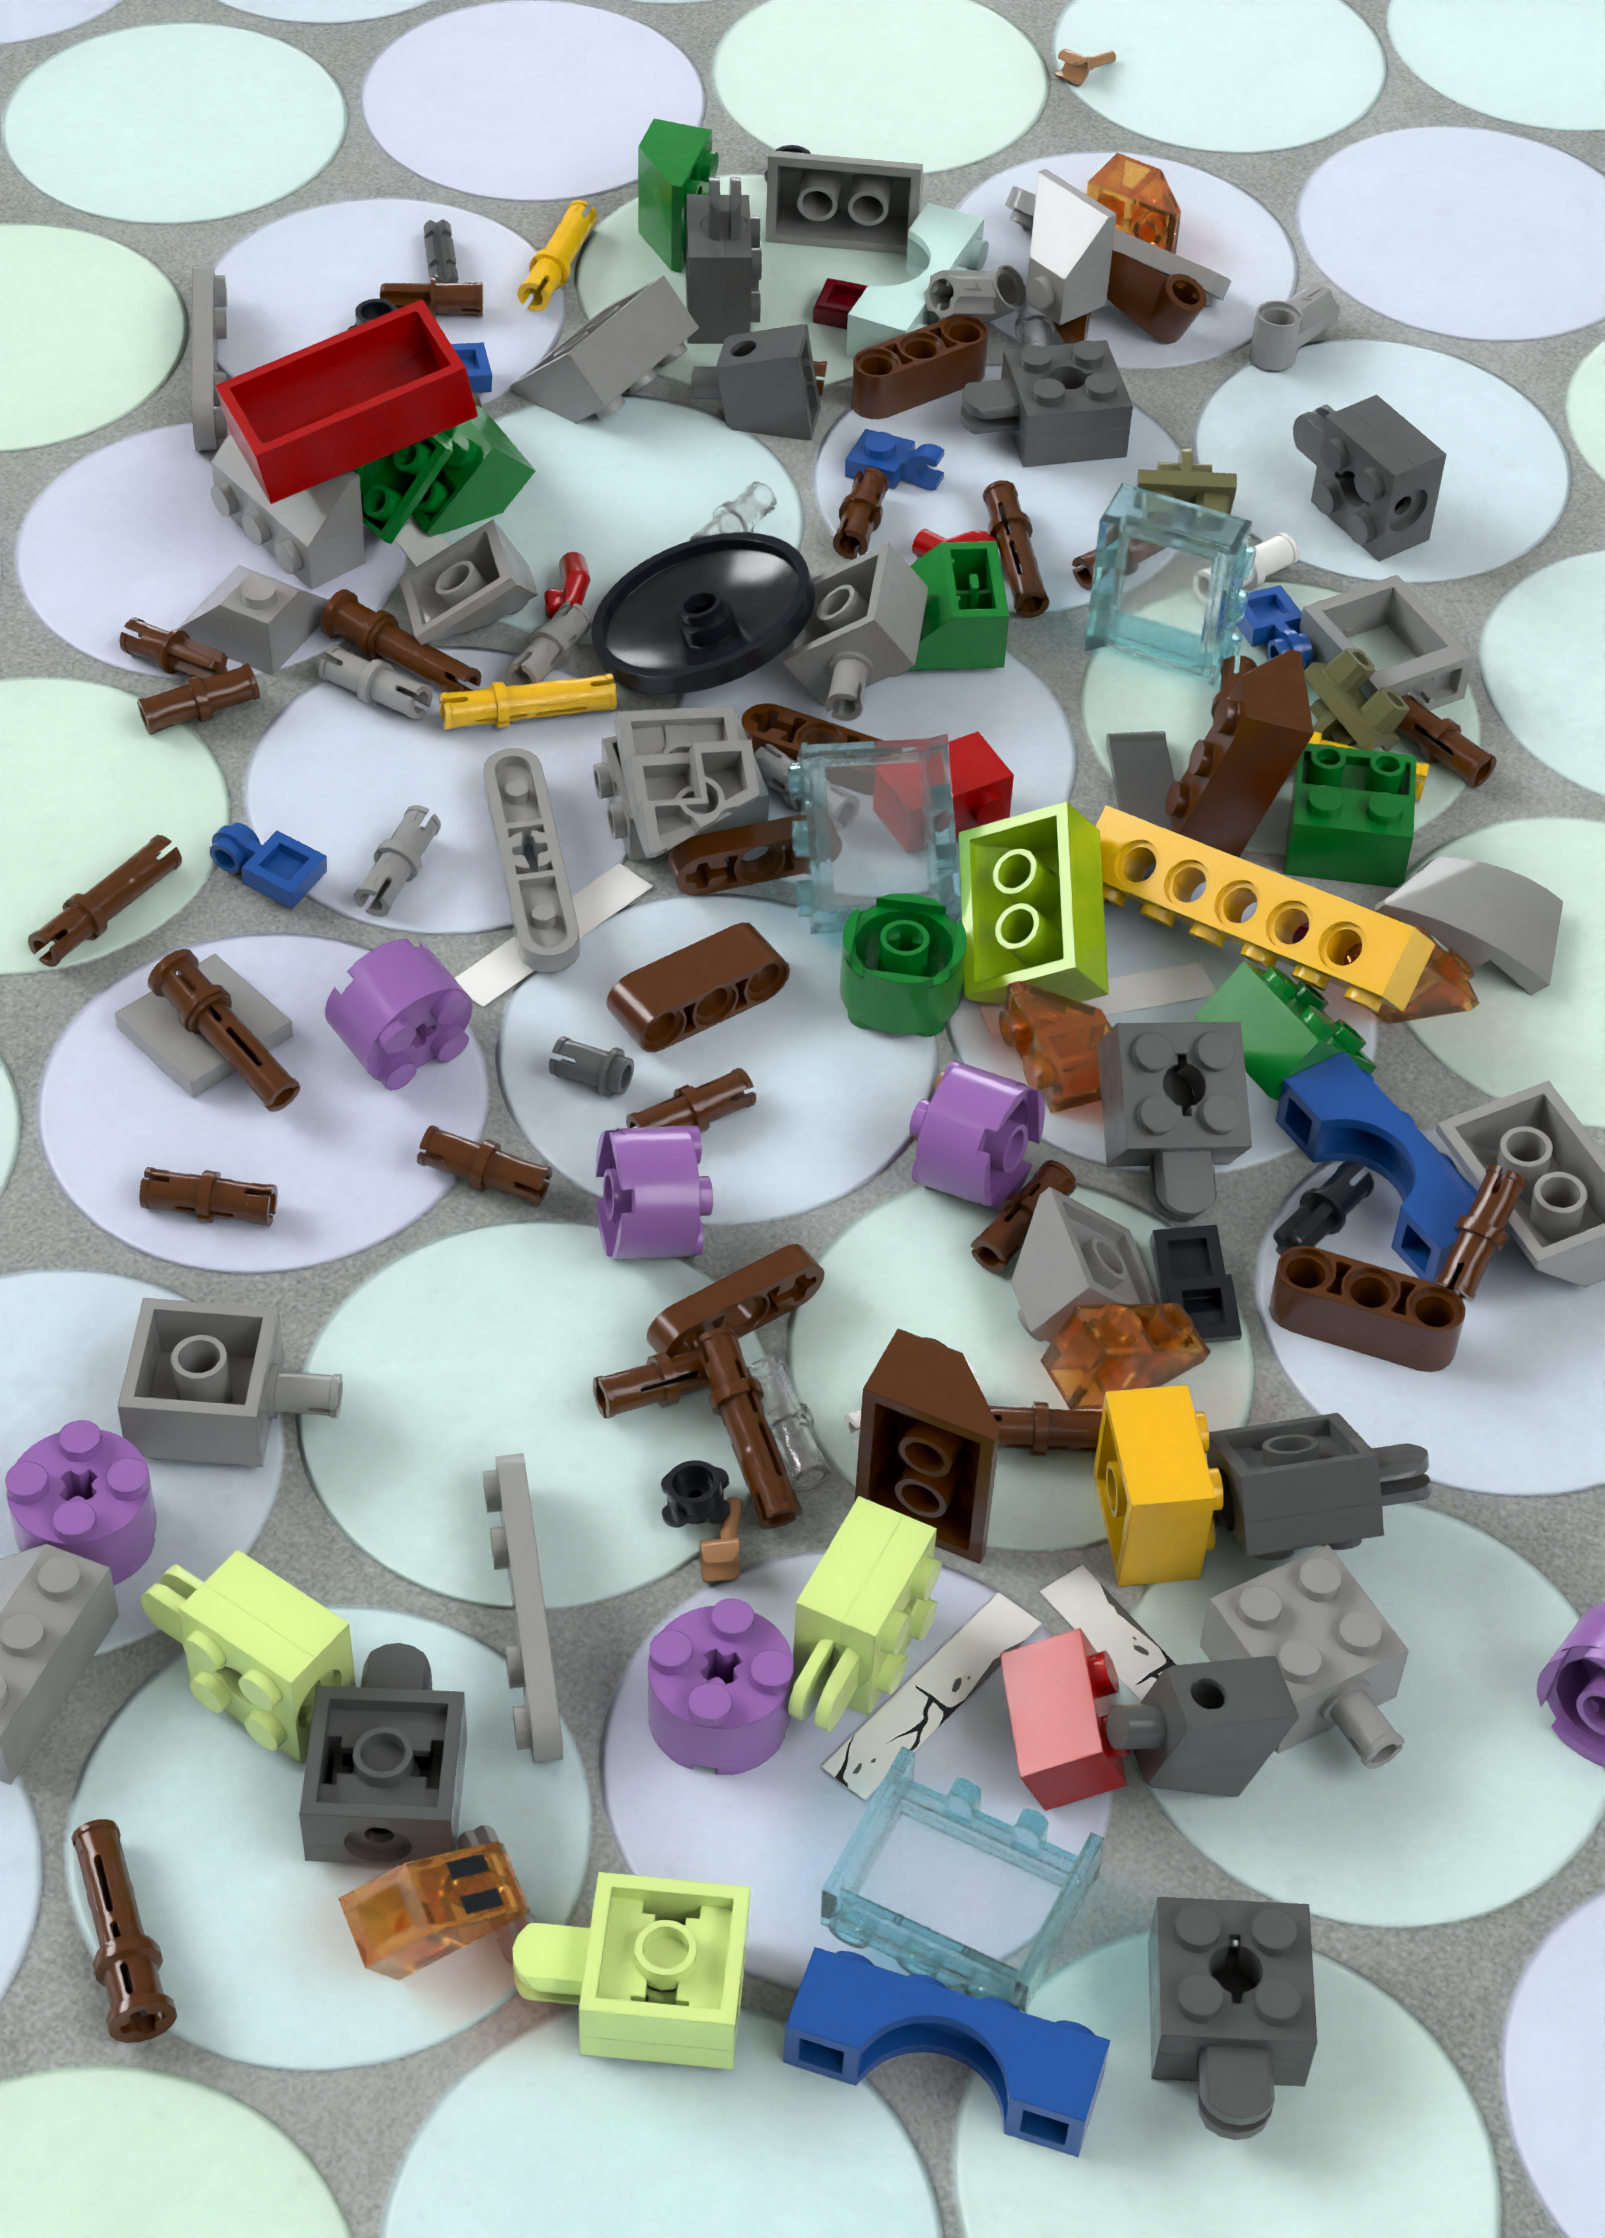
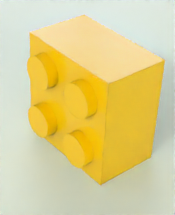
M1188 1385L1105 1392L1093 1477L1118 1587L1200 1579L1205 1551H1211L1215 1548L1213 1511L1221 1510L1223 1507V1484L1219 1469L1208 1468L1205 1453L1209 1450L1208 1423L1203 1411L1194 1412Z

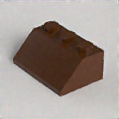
M1289 649L1241 675L1228 698L1223 697L1219 701L1214 713L1211 729L1204 740L1199 739L1195 743L1190 755L1188 769L1181 781H1174L1168 791L1165 811L1168 816H1171L1173 832L1233 856L1240 857L1314 734L1300 651Z
M899 1328L896 1330L863 1388L855 1501L860 1496L937 1528L936 1547L980 1564L986 1554L1000 1428L963 1353L948 1348L936 1339L920 1337Z

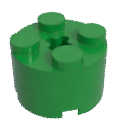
M895 893L876 898V906L860 913L859 907L850 914L844 925L842 936L840 995L848 1010V1018L852 1024L862 1029L874 1028L893 1034L915 1033L922 1037H932L944 1030L945 1022L956 1012L961 1002L967 948V934L964 926L959 919L958 925H956L953 920L945 915L946 907L934 899L921 895Z

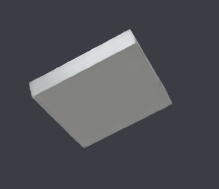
M213 954L199 962L198 969L213 985H222L231 995V1010L253 1035L262 1042L268 1051L293 1036L292 1021L217 954ZM151 991L115 1013L117 1028L192 1098L236 1072L203 1034L199 1035L188 1032L179 1022L180 1013L166 997H158Z

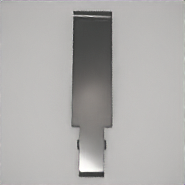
M1165 731L1107 733L1106 748L1119 811L1173 831L1171 816H1168L1165 811L1167 794L1172 783L1175 781ZM1156 862L1145 869L1142 881L1152 875Z

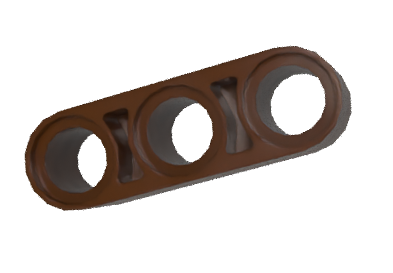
M958 315L858 352L853 359L852 409L859 416L867 419H884L962 390L967 383L982 381L986 368L988 326L977 317Z
M742 922L627 974L612 987L608 994L606 1005L610 1013L644 1051L654 1053L664 1050L772 998L784 987L789 978L790 968L789 964L752 924Z
M1310 1246L1292 1247L1283 1252L1277 1263L1269 1305L1272 1319L1280 1327L1290 1332L1425 1372L1440 1371L1449 1366L1454 1359L1466 1310L1462 1298L1455 1291L1445 1286Z

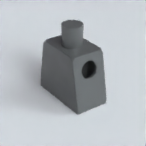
M807 324L730 335L724 340L717 366H695L693 368L691 378L693 397L695 399H721L725 422L730 429L800 440H812L821 405Z
M1262 1656L1173 1665L1163 1670L1140 1704L1114 1705L1107 1716L1106 1730L1108 1740L1114 1749L1133 1750L1143 1781L1151 1788L1239 1797L1299 1719V1715L1276 1656Z

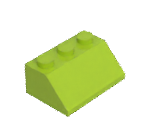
M1066 801L959 832L962 925L967 934L964 969L965 997L970 1001L1051 1009L1034 1003L1035 992L1068 1003L1067 1005L1109 995L1100 830Z

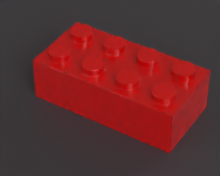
M423 299L215 385L230 434L270 504L478 417L467 369Z

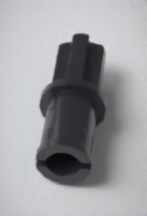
M1354 1161L1343 1162L1318 1189L1312 1188L1302 1195L1300 1207L1273 1234V1239L1278 1245L1276 1251L1280 1256L1292 1247H1315L1327 1234L1333 1235L1343 1229L1346 1224V1215L1364 1198L1368 1197L1374 1189V1181L1369 1172L1354 1186L1349 1183L1364 1168L1361 1164Z

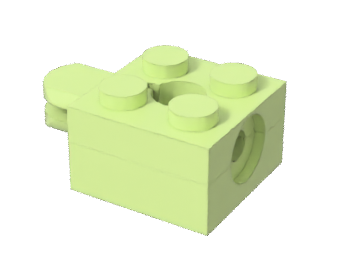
M858 1496L796 1602L793 1645L794 1687L788 1706V1714L790 1716L806 1721L818 1703L814 1719L815 1727L831 1733L846 1707L869 1716L882 1692L889 1695L895 1692L903 1677L908 1661V1656L904 1652L912 1638L922 1641L926 1637L937 1611V1601L930 1599L942 1567V1561L934 1558L937 1528Z
M238 1549L205 1582L178 1564H175L161 1576L160 1584L155 1583L141 1596L143 1610L153 1625L183 1644L190 1677L189 1687L195 1698L214 1713H221L224 1710L245 1725L248 1733L257 1743L270 1751H276L279 1748L301 1763L308 1753L316 1685L356 1687L349 1623Z
M598 1872L591 1927L530 1923L526 1925L517 1935L512 1948L514 1984L520 1996L524 1999L579 2005L580 2055L733 2070L749 1934L751 1887ZM648 1986H650V1987H652V1988H655V1989H659V1990H674V1989H676V1988H677V1990L674 1991V1992H664V1993H662V1992H658V1991L652 1990V1989L649 1988Z

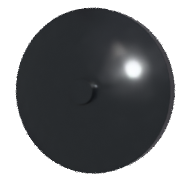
M732 532L705 536L668 548L640 563L624 575L608 591L596 610L591 628L592 642L603 669L607 674L612 673L614 681L624 687L643 693L666 695L702 691L741 678L765 665L785 650L801 633L811 616L815 603V588L803 556L791 544L779 538L750 532Z

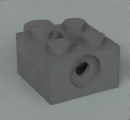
M709 177L708 195H687L686 309L699 326V329L687 338L688 344H723L724 340L730 335L750 332V323H760L761 297L759 280L762 279L760 216H750L749 195H741V177H730L729 195H720V177Z
M1084 340L1071 344L1032 345L1025 348L1003 350L1001 380L967 383L962 391L960 417L964 428L973 434L1010 431L1024 468L1127 457L1133 405L1107 340Z
M1377 394L1338 411H1335L1326 404L1318 407L1313 412H1306L1295 419L1293 425L1295 446L1317 466L1311 502L1319 511L1327 515L1355 543L1363 547L1378 562L1430 539L1447 455L1443 450Z
M1241 1022L1117 1023L1097 1042L1107 1167L1150 1166L1152 1199L1157 1213L1168 1220L1176 1222L1193 1220L1212 1206L1216 1200L1214 1165H1229L1252 1147Z
M1339 1413L1209 1432L1208 1468L1219 1469L1224 1497L1222 1509L1214 1510L1213 1513L1247 1557L1253 1556L1260 1560L1273 1561L1292 1556L1294 1549L1320 1545L1323 1547L1329 1544L1332 1550H1345L1357 1547L1362 1543V1539L1384 1536L1382 1506L1425 1500L1431 1494L1430 1478L1424 1474L1429 1468L1427 1449L1409 1443L1371 1448Z
M403 1643L385 1644L372 1650L363 1666L360 1687L316 1685L299 1812L305 1861L448 1867L446 1862L455 1860L467 1748L465 1694L460 1691L432 1690L430 1664L424 1652L416 1647Z
M1157 1897L1148 1939L1152 2079L1197 2081L1199 2113L1205 2127L1220 2137L1232 2140L1251 2138L1263 2131L1271 2116L1275 2102L1274 2085L1305 2087L1317 2046L1309 1904Z

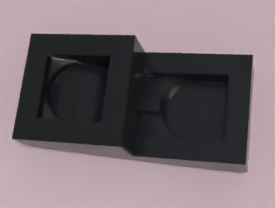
M1217 1225L1153 1230L1149 1240L1166 1320L1170 1327L1174 1345L1240 1340L1242 1331L1232 1274L1225 1273Z

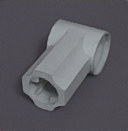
M1002 265L990 271L942 270L930 276V283L924 292L927 310L935 312L940 319H947L958 315H970L987 323L1021 309L1025 304L1026 287L1018 271L1009 265Z
M1316 283L1308 289H1303L1286 302L1275 300L1260 304L1256 311L1249 358L1252 363L1260 368L1272 371L1291 368L1295 364L1297 349L1338 321L1340 306L1335 302L1332 291Z

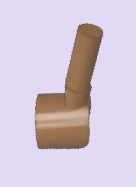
M1065 48L1058 54V59L1065 61V64L1060 71L1055 72V76L1075 85H1081L1087 78L1090 70L1115 62L1116 54L1111 50L1094 56H1083Z
M730 1497L726 1500L730 1504L731 1512L729 1517L722 1522L720 1539L700 1540L699 1542L703 1582L734 1580L740 1576L738 1527L743 1503L737 1497Z

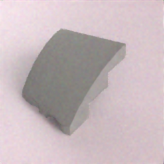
M734 706L617 712L614 726L624 782L635 827L647 859L659 856L758 800L760 791L752 740H739Z
M1437 856L1420 868L1417 874L1398 886L1394 893L1375 905V912L1413 926L1426 937L1429 935L1435 937L1471 970L1491 960L1530 995L1550 986L1563 901L1551 891L1527 877L1484 862Z

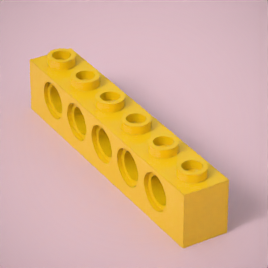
M1107 805L1096 824V828L1100 830L1104 901L1122 908L1126 899L1142 905L1139 911L1141 915L1169 928H1172L1176 919L1192 925L1189 931L1190 935L1217 948L1222 949L1225 941L1229 940L1243 946L1240 951L1241 956L1268 969L1270 966H1275L1277 961L1294 967L1291 974L1292 977L1319 990L1325 991L1329 982L1347 989L1344 994L1345 999L1370 1011L1378 1013L1381 1005L1385 1004L1404 1012L1436 945L1413 926ZM1156 862L1152 875L1142 881L1145 869ZM1206 882L1203 894L1197 900L1191 902L1195 888L1201 883ZM1257 902V909L1254 915L1249 920L1241 923L1244 910L1250 904ZM1309 922L1306 936L1301 941L1292 944L1293 935L1297 928ZM1362 943L1359 957L1353 963L1344 965V959L1348 950L1354 945Z

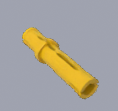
M576 200L568 205L565 215L545 248L539 250L530 261V273L517 291V297L522 305L530 294L534 296L527 307L528 310L537 312L547 308L554 291L561 288L571 274L570 264L589 232L598 221V214L594 207L589 210L586 217L582 216V213L589 204L588 202Z
M612 673L586 678H571L505 686V683L501 681L491 683V688L465 692H443L439 696L444 730L480 724H495L496 728L509 727V722L522 719L616 710L617 693L615 683H613L614 678Z

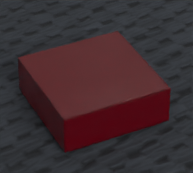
M827 278L813 308V323L847 330L848 313L868 286Z

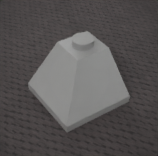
M1047 169L1038 172L1025 302L1057 324L1062 325L1106 306L1117 214Z
M494 519L399 578L413 632L421 645L491 625L505 615L519 612L527 605L529 600L538 595L529 565Z
M238 565L177 629L187 632L190 640L222 651L229 659L242 664L248 663L250 667L273 676L320 626L323 609L329 600Z
M1051 1187L1043 1191L1039 1195L1011 1280L1021 1307L1018 1310V1317L1027 1333L1037 1341L1043 1342L1045 1340L1069 1353H1077L1139 1341L1160 1328L1164 1333L1170 1330L1130 1230Z

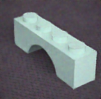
M928 202L908 230L906 272L915 279L897 285L868 286L848 313L846 357L854 359L855 355L863 349L945 320L940 319L935 312L927 310L924 292L929 286L930 276L942 270L980 271L983 268L989 248L988 241L983 240L985 218Z

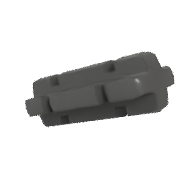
M444 219L437 223L429 220L423 226L429 277H436V282L458 283L459 278L456 268L454 244L451 238V225Z

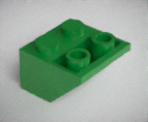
M654 118L638 146V232L671 271L681 273L686 264L687 195H708L709 177H716L719 155L718 152L712 151L711 129Z
M477 405L475 406L478 417L443 431L452 440L453 452L411 514L423 530L431 536L443 534L503 513L536 472L486 410Z
M441 432L353 469L360 476L363 523L384 542L393 543L452 454V440Z
M997 541L939 543L910 565L929 589L915 666L910 667L908 670L1004 668L1009 612Z
M1308 743L1295 765L1287 828L1284 875L1398 888L1405 879L1413 842L1417 756Z
M1243 961L1195 1015L1199 1022H1241L1245 1072L1268 1097L1277 1101L1280 1100L1284 1079L1343 1051L1362 1070L1372 1074L1377 1068L1361 1050L1366 1045L1364 1038L1343 1020L1338 1019L1334 1022L1323 1011L1329 1003L1320 992L1301 981L1295 984L1286 974L1274 966H1270L1267 971H1264Z

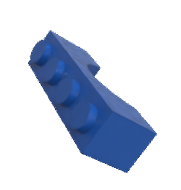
M1344 1051L1284 1079L1275 1122L1313 1163L1354 1161L1377 1172L1394 1186L1401 1196L1403 1204L1400 1207L1391 1248L1420 1279L1434 1283L1436 1277H1439L1458 1236L1454 1226L1459 1215L1467 1216L1477 1191L1458 1172L1452 1159L1448 1155L1440 1153L1418 1130L1413 1118L1408 1113L1400 1111L1380 1090L1374 1077L1369 1072L1362 1070Z
M814 1947L785 2025L783 2063L857 2086L871 2070L891 2058L917 2052L945 2055L969 2066L989 2085L1000 2107L1004 2134L1079 2157L1103 2080L1110 2040L1096 2036L1089 2028L1073 2021L1061 2020L1052 2022L1023 2013L1012 2003L1000 1998L985 1997L979 1999L947 1989L942 1982L927 1975L911 1974L906 1976L874 1966L869 1959L854 1952L839 1951L833 1953Z

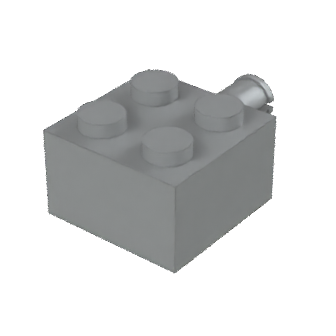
M890 543L812 578L815 588L813 611L801 633L784 650L782 663L822 707L826 706L827 712L833 710L831 713L833 718L841 721L855 720L861 715L865 687L890 676L897 677L902 675L910 667L915 666L929 588Z
M143 1298L118 1402L122 1436L131 1442L144 1458L263 1467L272 1418L277 1419L279 1412L325 1415L331 1418L339 1417L343 1395L342 1374L324 1375L282 1371L284 1349L279 1308Z
M1329 1544L1209 1598L1200 1647L1211 1662L1276 1656L1299 1715V1719L1276 1747L1275 1752L1277 1754L1335 1726L1339 1727L1361 1757V1762L1368 1769H1375L1388 1763L1402 1750L1403 1737L1394 1730L1377 1706L1396 1698L1409 1650Z

